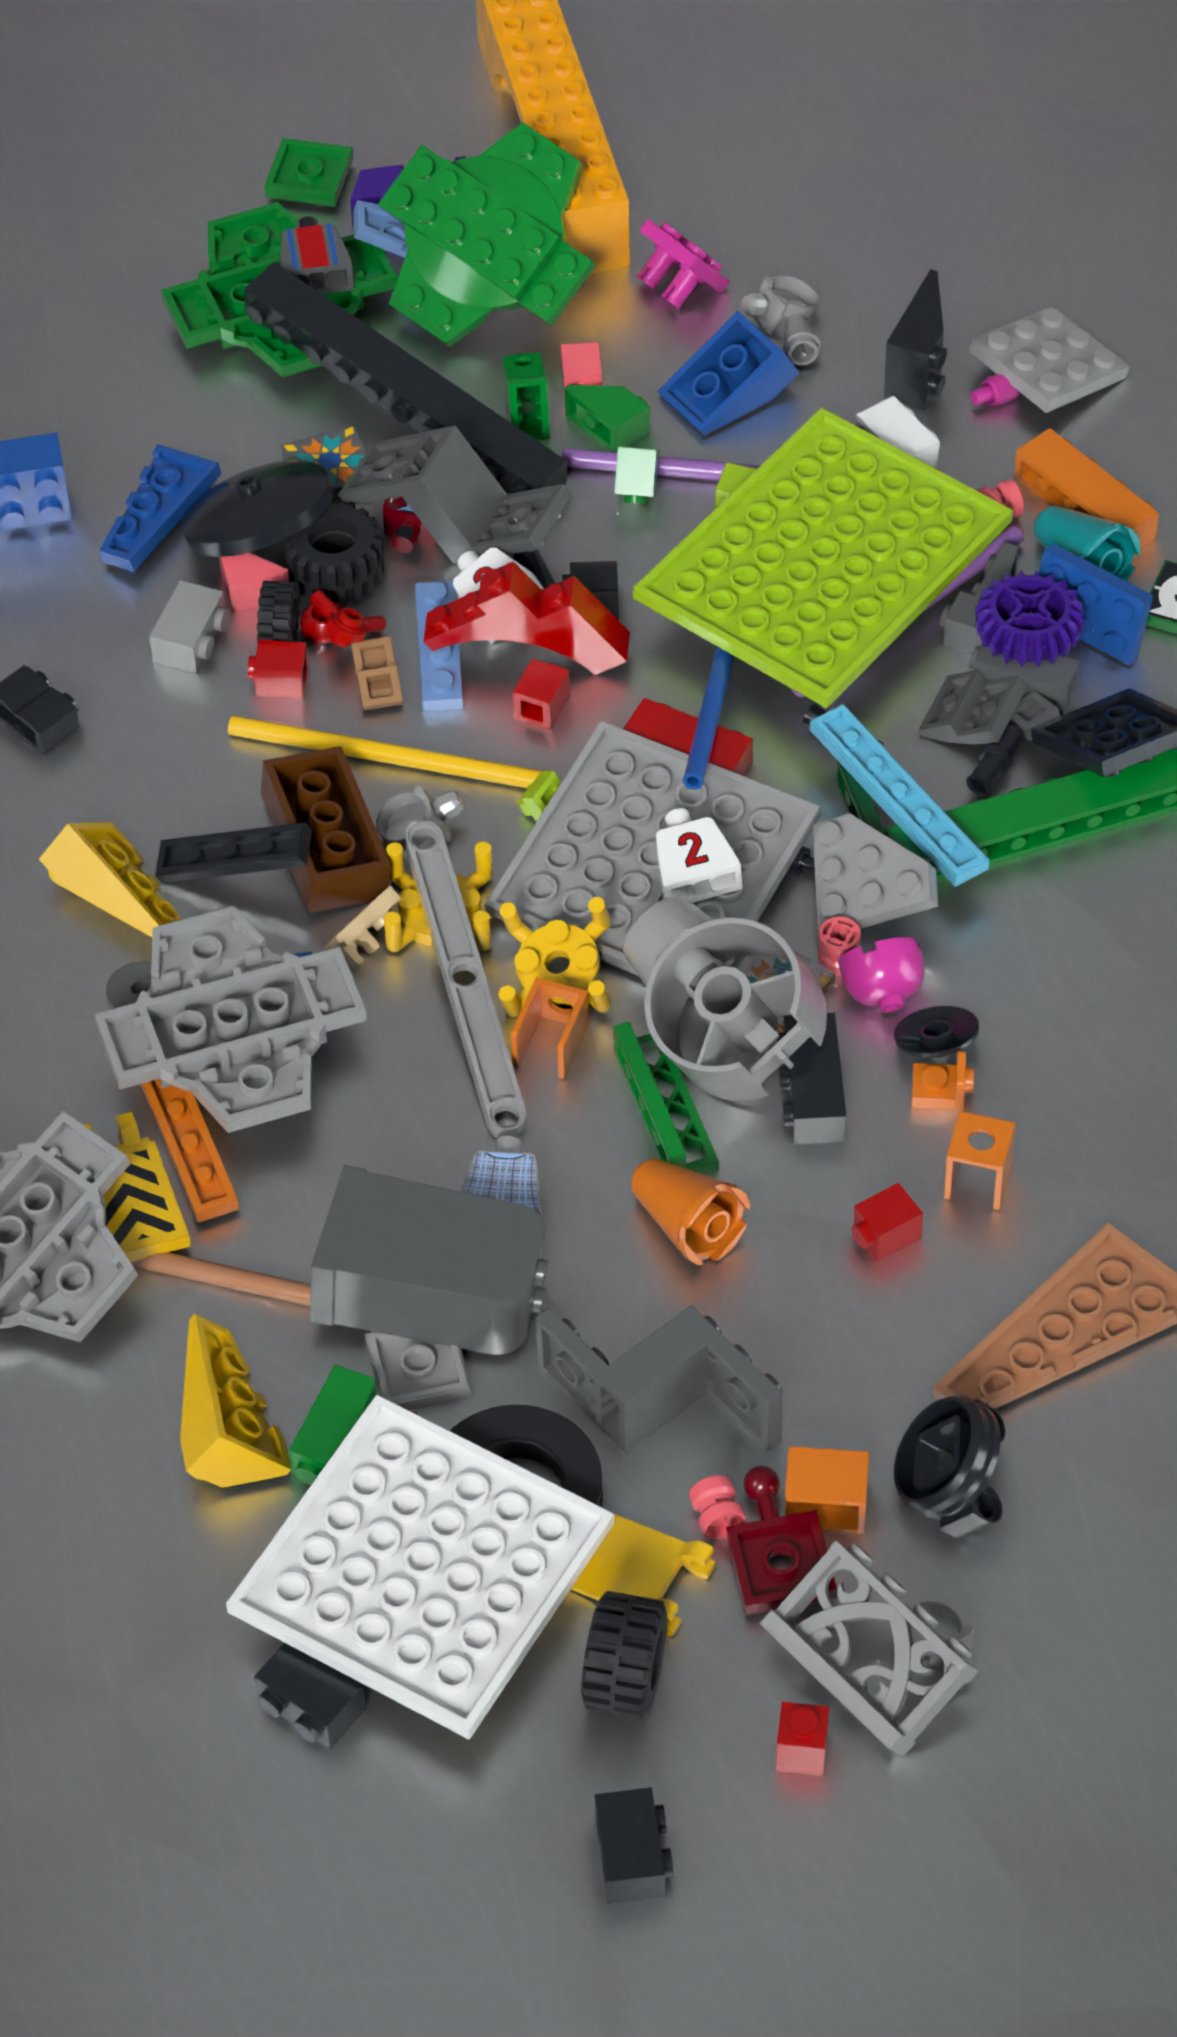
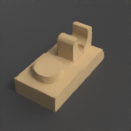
M389 886L321 949L325 951L341 947L347 964L353 969L357 968L364 962V959L357 952V946L363 947L369 955L379 948V943L367 929L371 926L376 931L384 926V915L392 911L390 908L401 897Z

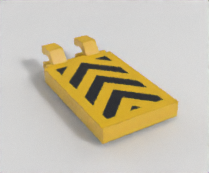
M132 1112L115 1116L119 1128L117 1134L120 1144L114 1145V1147L126 1154L131 1164L103 1195L107 1203L105 1205L106 1227L130 1262L142 1260L157 1253L172 1252L191 1247L188 1230L155 1140L150 1141L149 1137L140 1138L138 1126ZM91 1123L83 1124L93 1131Z

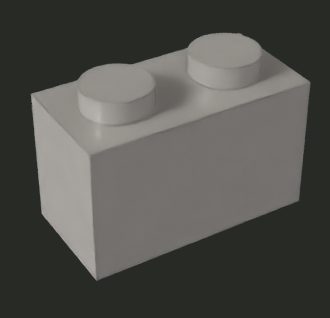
M179 581L149 635L153 663L195 674L198 673L204 660L211 658L219 632H224L229 623L230 611L226 609L224 591Z

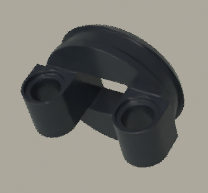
M963 1395L948 1396L931 1403L918 1414L906 1430L898 1447L894 1462V1482L899 1498L907 1507L917 1510L925 1517L939 1520L940 1529L955 1538L963 1539L997 1523L1002 1517L1003 1508L1001 1500L996 1491L987 1485L997 1463L1000 1443L1004 1440L1006 1433L1000 1414L993 1407L979 1399L972 1401ZM943 1449L954 1456V1463L939 1471L940 1450Z

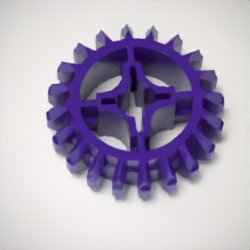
M1020 570L1017 577H1012L1005 573L1001 581L992 580L989 589H983L978 605L975 608V629L982 641V647H990L992 657L1003 654L1005 663L1014 659L1019 661L1021 668L1026 662H1033L1039 667L1042 660L1054 664L1058 656L1067 657L1070 648H1076L1079 636L1083 631L1084 609L1082 602L1078 601L1076 590H1069L1066 581L1056 583L1053 573L1045 578L1041 577L1037 570L1033 575H1025ZM1001 615H1003L1004 617H1006V618H1007V621H1004V620L1001 618ZM1052 616H1054L1058 621L1056 622L1055 620H1053Z

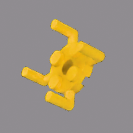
M482 841L475 845L476 871L467 878L456 873L455 875L477 949L479 951H487L491 947L490 915L488 912L481 910V898L478 889L491 880L493 869L491 845L488 842ZM397 842L390 843L386 848L387 857L391 864L390 880L401 888L402 891L399 893L401 899L398 901V913L391 911L384 915L386 947L391 952H398L412 940L432 946L431 935L414 878L405 871L403 847Z
M594 897L589 901L588 908L593 920L584 929L566 924L562 920H553L547 923L546 926L533 932L521 921L513 903L507 902L501 905L499 912L508 932L521 943L514 963L523 989L516 994L512 986L506 985L500 988L498 993L505 1011L510 1017L515 1018L519 1016L536 977L587 990L589 1004L599 1012H607L611 1008V1000L603 982L599 981L600 955L595 941L611 925V918L602 898ZM565 957L569 959L570 964L564 972L555 974L548 971V965L554 958ZM551 998L554 1004L566 1003V1005H571L562 998Z

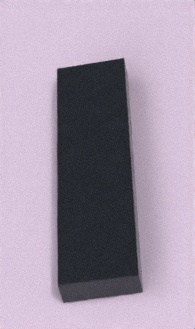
M305 822L161 840L155 877L161 883L307 866L312 828Z

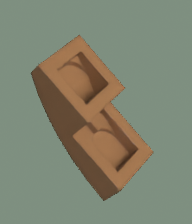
M390 636L351 643L363 710L402 705L403 698Z

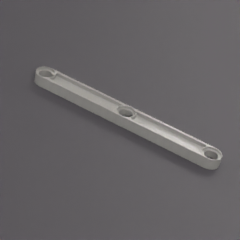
M418 821L407 829L406 854L485 1122L490 1134L496 1139L501 1136H514L518 1138L523 1134L526 1126V1108L443 832L433 822ZM420 835H427L435 840V844L429 848H420L413 843V840ZM459 971H469L475 975L476 980L471 984L462 985L454 980L453 975ZM509 1111L514 1113L519 1120L515 1125L502 1126L496 1122L495 1116L500 1112Z

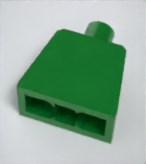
M518 353L503 357L504 393L509 422L537 441L550 439L548 385L541 354ZM522 403L532 404L535 410L529 414H522Z

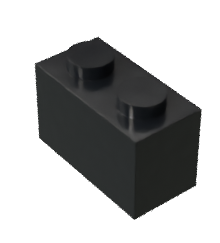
M286 1643L275 1652L254 1676L257 1702L265 1712L276 1718L281 1715L293 1724L295 1730L305 1740L311 1743L318 1741L330 1750L366 1710L364 1687L361 1684Z
M652 1787L594 1794L595 1819L607 1904L665 1897V1878L674 1877L670 1848L661 1849L659 1834H667L665 1810L663 1804L654 1805Z

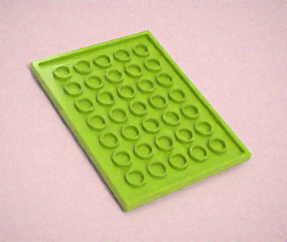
M821 407L633 587V599L821 706L828 708L1012 522L1013 510Z

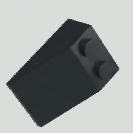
M930 269L886 342L884 398L888 399L895 396L901 403L927 410L934 397H940L945 385V376L941 375V369L946 360L947 348L943 347L944 328L938 271Z

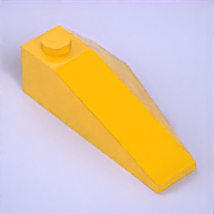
M194 1314L189 1319L180 1443L186 1472L198 1480H206L221 1488L286 1476L291 1471L285 1438L279 1426L272 1425L270 1427L262 1411L268 1405L263 1395L255 1393L249 1386L245 1376L250 1372V1369L230 1330Z

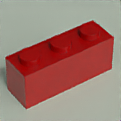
M643 698L623 729L689 755L698 717L676 710L667 704ZM717 725L708 763L745 777L753 765V738L745 736L739 731L729 730Z

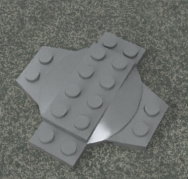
M235 906L153 927L151 987L147 992L141 991L136 1003L94 1014L95 1024L119 1090L159 1079L162 1088L175 1086L190 1091L227 1133L311 1110L312 1056L321 1044L327 1042L326 1032L367 1021L366 1008L341 947L300 958L287 951L282 956L274 954L266 947L264 937Z
M62 1111L34 1143L17 1144L18 1149L9 1152L0 1151V1329L23 1325L81 1343L139 1276L105 1225V1205L107 1203L103 1198L106 1191L127 1169L131 1162L126 1154L65 1111Z

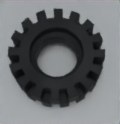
M269 580L262 582L258 599L259 611H257V643L259 640L297 642L300 597H298L299 588L296 582Z

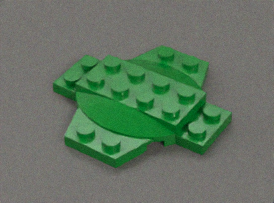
M523 122L477 157H468L451 162L446 158L444 160L424 145H421L378 203V206L383 211L405 225V240L408 249L389 304L396 311L449 348L488 319L487 315L497 309L507 308L508 311L524 307L539 319L552 326L596 267L592 260L568 244V235L562 218L564 211L570 207L584 167L580 160Z
M278 202L209 221V269L207 271L201 270L196 280L161 289L162 300L186 349L219 340L223 350L234 346L247 347L280 376L286 377L322 365L311 362L302 351L292 344L282 342L273 331L262 324L253 322L245 313L244 300L245 287L273 262L280 265L282 232L286 229L296 228L298 219ZM352 234L341 238L351 258L354 290L322 295L354 315L357 310L364 309L363 297L394 289L398 276L383 249L358 240Z

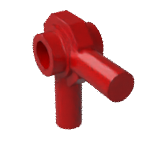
M321 590L313 593L310 598V602L327 618L325 627L330 631L329 638L339 646L349 647L351 643L362 642L366 633L379 632L386 628V620L383 616L363 617L360 612L349 607H344L340 610Z

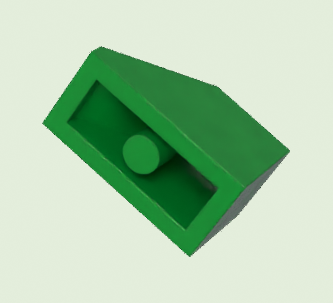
M569 385L564 388L565 416L610 452H618V447H630L650 434V406L642 397L634 395L626 387Z

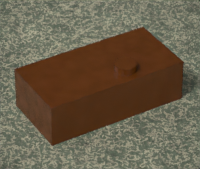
M342 747L263 760L261 796L273 826L306 822L312 828L307 866L290 868L308 914L370 902L389 887L391 864Z

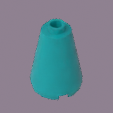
M1057 505L1050 506L1040 512L1035 520L1034 535L1045 549L1054 543L1125 581H1128L1132 576L1135 568L1131 566L1134 554L1140 556L1141 547L1138 535L1130 527Z

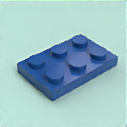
M1054 543L1044 549L1039 575L1046 578L1053 573L1056 583L1066 581L1069 590H1076L1078 601L1082 602L1084 609V626L1079 639L1130 666L1138 659L1153 595ZM1052 616V619L1057 622L1058 620Z

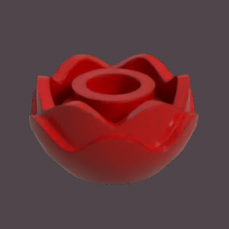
M333 602L340 610H342V607L338 603ZM310 604L304 610L300 618L302 633L305 638L310 639L317 645L331 643L332 641L329 638L330 631L325 627L327 618L313 604Z

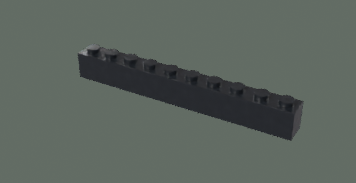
M273 262L244 288L245 313L253 322L262 324L273 331L282 342L292 344L302 351L311 362L321 364L331 371L340 382L350 384L359 390L371 403H378L391 412L400 423H407L420 433L456 425L507 493L511 494L559 484L566 485L568 461L277 263Z

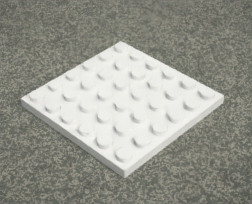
M376 1395L226 1603L227 1613L470 1740L614 1525V1513Z

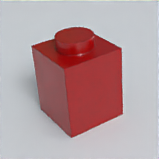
M259 640L256 656H249L247 669L248 679L254 680L256 696L304 699L309 672L306 643Z
M531 659L513 691L514 719L551 730L570 697L569 670L552 663Z
M898 1182L854 1205V1223L851 1227L852 1235L862 1249L867 1248L874 1258L879 1261L922 1238L923 1212Z
M792 1702L781 1703L776 1771L824 1776L829 1728V1706Z

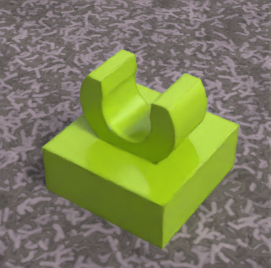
M554 770L541 771L533 783L527 787V791L521 799L516 801L525 816H533L536 822L561 784Z

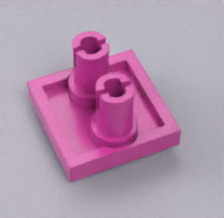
M647 219L639 230L656 243L654 246L656 250L642 270L636 275L643 282L655 290L674 263L678 264L681 262L679 265L681 269L667 289L661 294L677 308L680 309L682 307L681 305L699 282H707L720 293L730 283L728 279L719 273L723 268L722 265L666 222L661 227H658Z

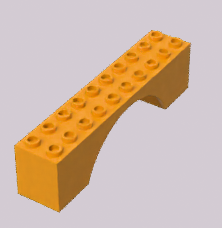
M476 0L478 43L493 87L508 85L520 122L525 123L580 160L584 166L570 207L564 211L562 217L564 228L568 235V244L594 262L596 267L591 273L630 267L629 200L558 0Z

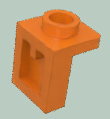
M957 1051L956 1065L913 1063L912 1108L963 1110L965 1093H973L974 1067H966L965 1051Z

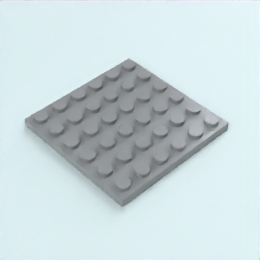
M600 721L484 904L485 911L489 915L503 920L499 909L502 904L510 902L515 905L521 921L533 932L546 926L547 923L553 920H562L566 924L584 929L593 920L588 903L592 898L600 897L604 900L611 918L610 927L595 941L600 960L638 975L627 961L623 947L625 938L637 919L655 903L664 899L655 833L661 829L668 828L665 816L670 811L684 808L688 810L692 821L705 817L712 818L741 864L742 889L697 901L693 904L713 919L735 917L758 921L808 838L813 825L816 824L821 816L820 806L711 763H708L702 787L696 790L689 789L683 784L688 754ZM735 958L725 962L724 964L726 966L731 967Z

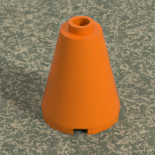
M657 1158L641 1163L633 1172L631 1182L632 1193L679 1252L696 1265H704L702 1261L708 1258L714 1261L723 1258L735 1247L744 1233L747 1223L742 1220L744 1207L750 1211V1202L746 1193L736 1185Z

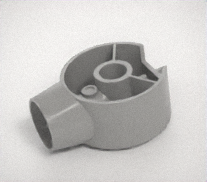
M681 896L667 897L651 906L637 919L625 938L623 952L627 961L646 986L644 1010L650 1034L662 1052L701 1090L715 1097L732 1101H749L767 1097L769 1093L761 1084L781 1064H785L791 1069L794 1064L789 1057L808 1038L811 1037L821 1046L827 1024V1008L822 988L814 974L787 942L773 929L757 921L745 918L728 917L713 919L689 900ZM746 955H770L790 962L793 971L752 983L742 971L735 967L726 966L724 963ZM689 996L694 1000L695 1008L700 1016L709 1024L696 1064L683 1058L679 1045L680 1017ZM791 1014L797 1021V1024L775 1044L774 1042L779 1038V1034L776 1032L777 1018ZM767 1048L769 1049L749 1070L739 1062L742 1052L758 1050L760 1053H763Z

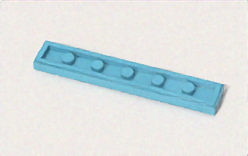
M844 704L810 721V731L954 887L989 869L990 860Z

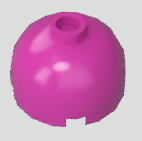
M909 937L875 941L876 949L863 954L862 947L859 946L839 958L838 965L841 977L849 995L860 1004L868 1007H879L882 1013L893 1012L905 1006L904 1000L912 997L922 985L925 974L919 942L916 944V940Z

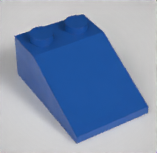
M737 311L657 392L705 436L772 401L800 372L777 345Z

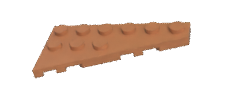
M1107 1223L933 1386L932 1396L939 1400L952 1395H963L972 1401L979 1399L996 1409L1177 1324V1273L1110 1223Z

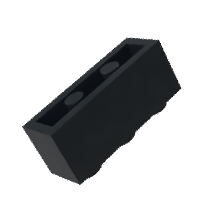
M835 1012L827 1013L826 1031L821 1046L810 1037L789 1057L794 1064L791 1069L786 1065L785 1067H779L780 1093H788L789 1102L782 1103L784 1128L792 1127L793 1144L845 1142L847 1116ZM785 1015L783 1017V1032L778 1033L779 1038L775 1043L797 1024L792 1015Z

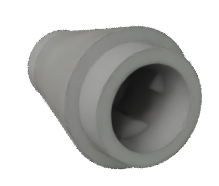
M792 314L785 321L783 352L796 365L812 363L820 351V341L804 315Z

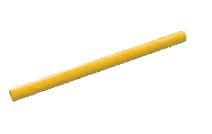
M234 715L231 716L228 725V734L232 736L315 751L341 746L345 756L525 789L533 783L541 772L535 769Z

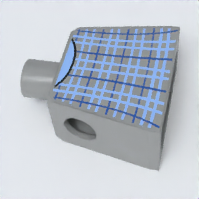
M501 1136L496 1140L495 1151L479 1150L474 1153L461 1192L524 1205L535 1210L541 1216L537 1159L532 1153H521L522 1142L514 1136Z

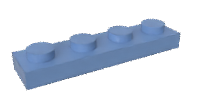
M453 580L415 583L423 712L463 709L459 643L432 651L423 642L427 612L456 600L455 588L452 584Z

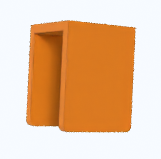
M536 977L511 1031L512 1065L520 1066L541 1017L567 1024L557 1046L558 1077L566 1079L589 1026L588 991ZM559 997L568 1001L572 1009H563L556 1006L551 998Z
M964 1111L959 1112L947 1154L944 1199L951 1200L961 1163L996 1170L993 1209L1000 1211L1012 1168L1015 1122ZM983 1132L989 1134L994 1139V1144L989 1149L978 1150L972 1147L968 1140L971 1135Z
M790 1447L788 1449L785 1486V1515L817 1509L823 1532L864 1534L869 1452Z

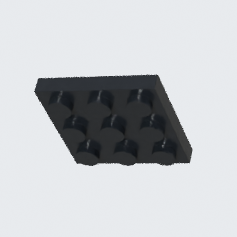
M1128 688L1032 727V743L1101 777H1112L1121 773L1122 769L1136 763L1149 762L1155 758V755L1170 749H1177V709Z

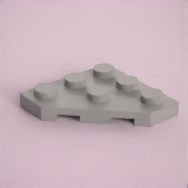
M850 813L813 825L818 933L822 923L832 917L850 918L862 929L938 907L936 869L929 862Z

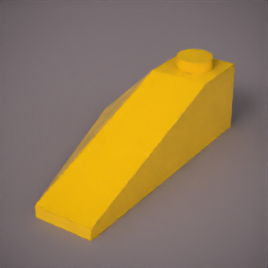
M112 821L68 823L39 858L49 870V877L57 885L64 887L152 937L153 927L182 920L171 903L158 897L155 891L160 885L156 878L151 875L146 876L142 872L139 864L143 861V858Z

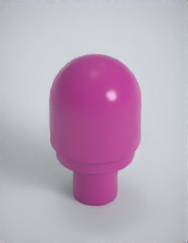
M995 374L987 377L982 382L981 388L971 391L970 399L974 406L985 402L990 406H999L1016 399L1020 392L1011 386L1005 376Z

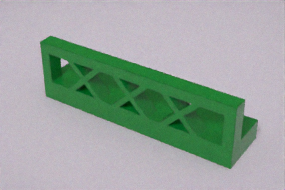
M630 1021L614 1025V1053L659 1159L702 1174L719 1169V1160L679 1068L662 1052L651 1034L636 1037ZM653 1047L658 1048L661 1056L655 1066L647 1063L643 1050ZM657 1078L674 1085L675 1089L669 1098L661 1095L655 1082ZM671 1111L688 1117L689 1122L684 1131L675 1128L669 1114ZM687 1144L702 1150L705 1158L686 1163L684 1145Z

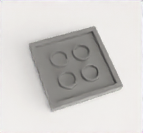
M1053 306L971 339L969 347L971 354L996 374L1005 376L1011 386L1045 413L1126 379L1130 367L1117 357L1115 353L1108 350L1090 336L1087 331L1081 329Z

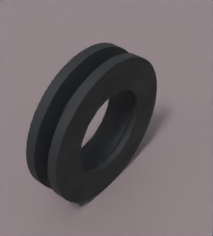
M502 1405L477 1412L462 1420L450 1430V1432L504 1459L523 1458L535 1460L552 1469L560 1479L562 1488L600 1507L603 1506L602 1469L597 1451L591 1440L576 1424L556 1412L530 1405Z

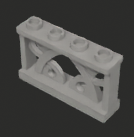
M835 1539L829 1546L830 1549L780 1606L775 1611L771 1610L759 1624L889 1750L904 1757L915 1745L916 1742L914 1740L965 1682L979 1670L968 1661L973 1653L953 1635L946 1640L935 1630L940 1623L936 1617L921 1604H918L913 1609L902 1598L907 1590L888 1573L879 1577L870 1568L875 1560L855 1542L847 1547ZM842 1571L852 1572L858 1580L857 1590L853 1593H846L844 1584L841 1582L838 1587V1599L842 1605L833 1606L828 1594L830 1580L836 1573ZM872 1588L889 1604L868 1602ZM817 1596L823 1611L810 1616L795 1626L793 1624L795 1619ZM860 1620L890 1622L895 1654L893 1671L883 1666L871 1665L862 1667L847 1676L843 1670L849 1661L852 1643L845 1623ZM910 1624L927 1640H921L913 1644ZM835 1627L840 1639V1646L835 1652L827 1653L824 1650L823 1644L827 1638L835 1639L832 1632L828 1630ZM928 1653H936L941 1656L945 1666L943 1677L939 1682L929 1686H921L911 1682L913 1672L927 1675L934 1671L924 1667L923 1658ZM880 1676L891 1680L890 1687L880 1683L881 1689L876 1695L869 1694L867 1683L872 1677ZM910 1691L924 1697L907 1718L898 1725L896 1721L906 1702L908 1692Z

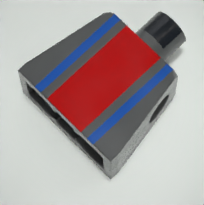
M306 216L297 221L296 228L286 229L282 232L281 267L321 294L354 290L351 258L336 225L331 223L318 225V221L314 217Z

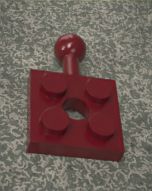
M767 1466L753 1467L746 1473L743 1481L745 1493L750 1499L757 1502L761 1520L726 1527V1537L746 1616L776 1610L827 1553L817 1509L779 1517L774 1497L779 1491L780 1480L777 1473ZM786 1555L792 1558L794 1563L788 1569L778 1570L773 1568L769 1561L774 1556ZM834 1577L830 1580L828 1587L830 1599L837 1598V1586ZM817 1596L811 1601V1603L819 1602Z

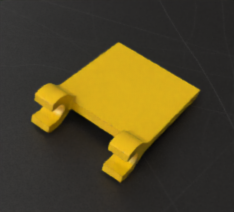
M614 1514V1525L570 1590L597 1601L600 1600L605 1591L663 1600L667 1612L666 1635L673 1637L682 1623L681 1618L675 1616L679 1606L675 1602L662 1597L682 1565L694 1575L708 1579L717 1565L715 1560L710 1559L714 1548L702 1541L684 1542Z

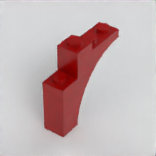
M513 561L481 575L478 591L470 592L464 597L427 612L423 642L432 651L470 641L504 640L521 642L562 654L578 662L594 675H597L627 662L630 631L575 576L541 589Z

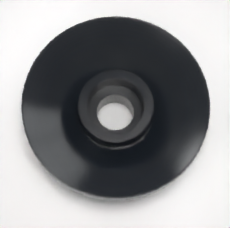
M929 1007L913 1012L903 1018L894 1030V1039L897 1047L907 1054L919 1057L940 1058L969 1046L979 1034V1022L972 1012L960 1007Z

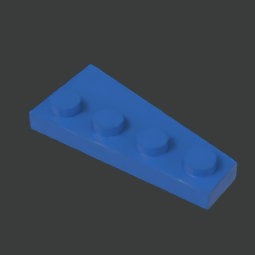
M157 444L152 452L154 460L150 466L144 467L139 476L141 484L136 492L130 493L125 502L127 509L124 515L117 517L99 550L102 561L134 572L183 518L191 504L204 494L221 476L222 473L218 462Z

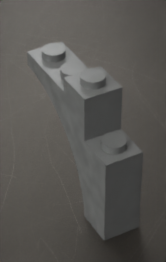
M1004 542L997 556H990L985 567L983 582H976L971 594L960 591L954 603L945 606L940 619V627L944 628L943 645L972 654L969 668L980 670L987 681L1020 675L1027 685L1022 698L1035 690L1055 705L1060 715H1063L1077 690L1080 661L1068 656H1058L1054 664L1042 660L1039 667L1033 662H1026L1021 668L1018 660L1013 659L1005 663L1003 654L992 657L990 647H982L980 636L977 635V630L975 629V608L978 605L983 589H989L992 580L1001 581L1005 573L1012 577H1015L1017 574L1019 547ZM1001 615V618L1007 621V618Z

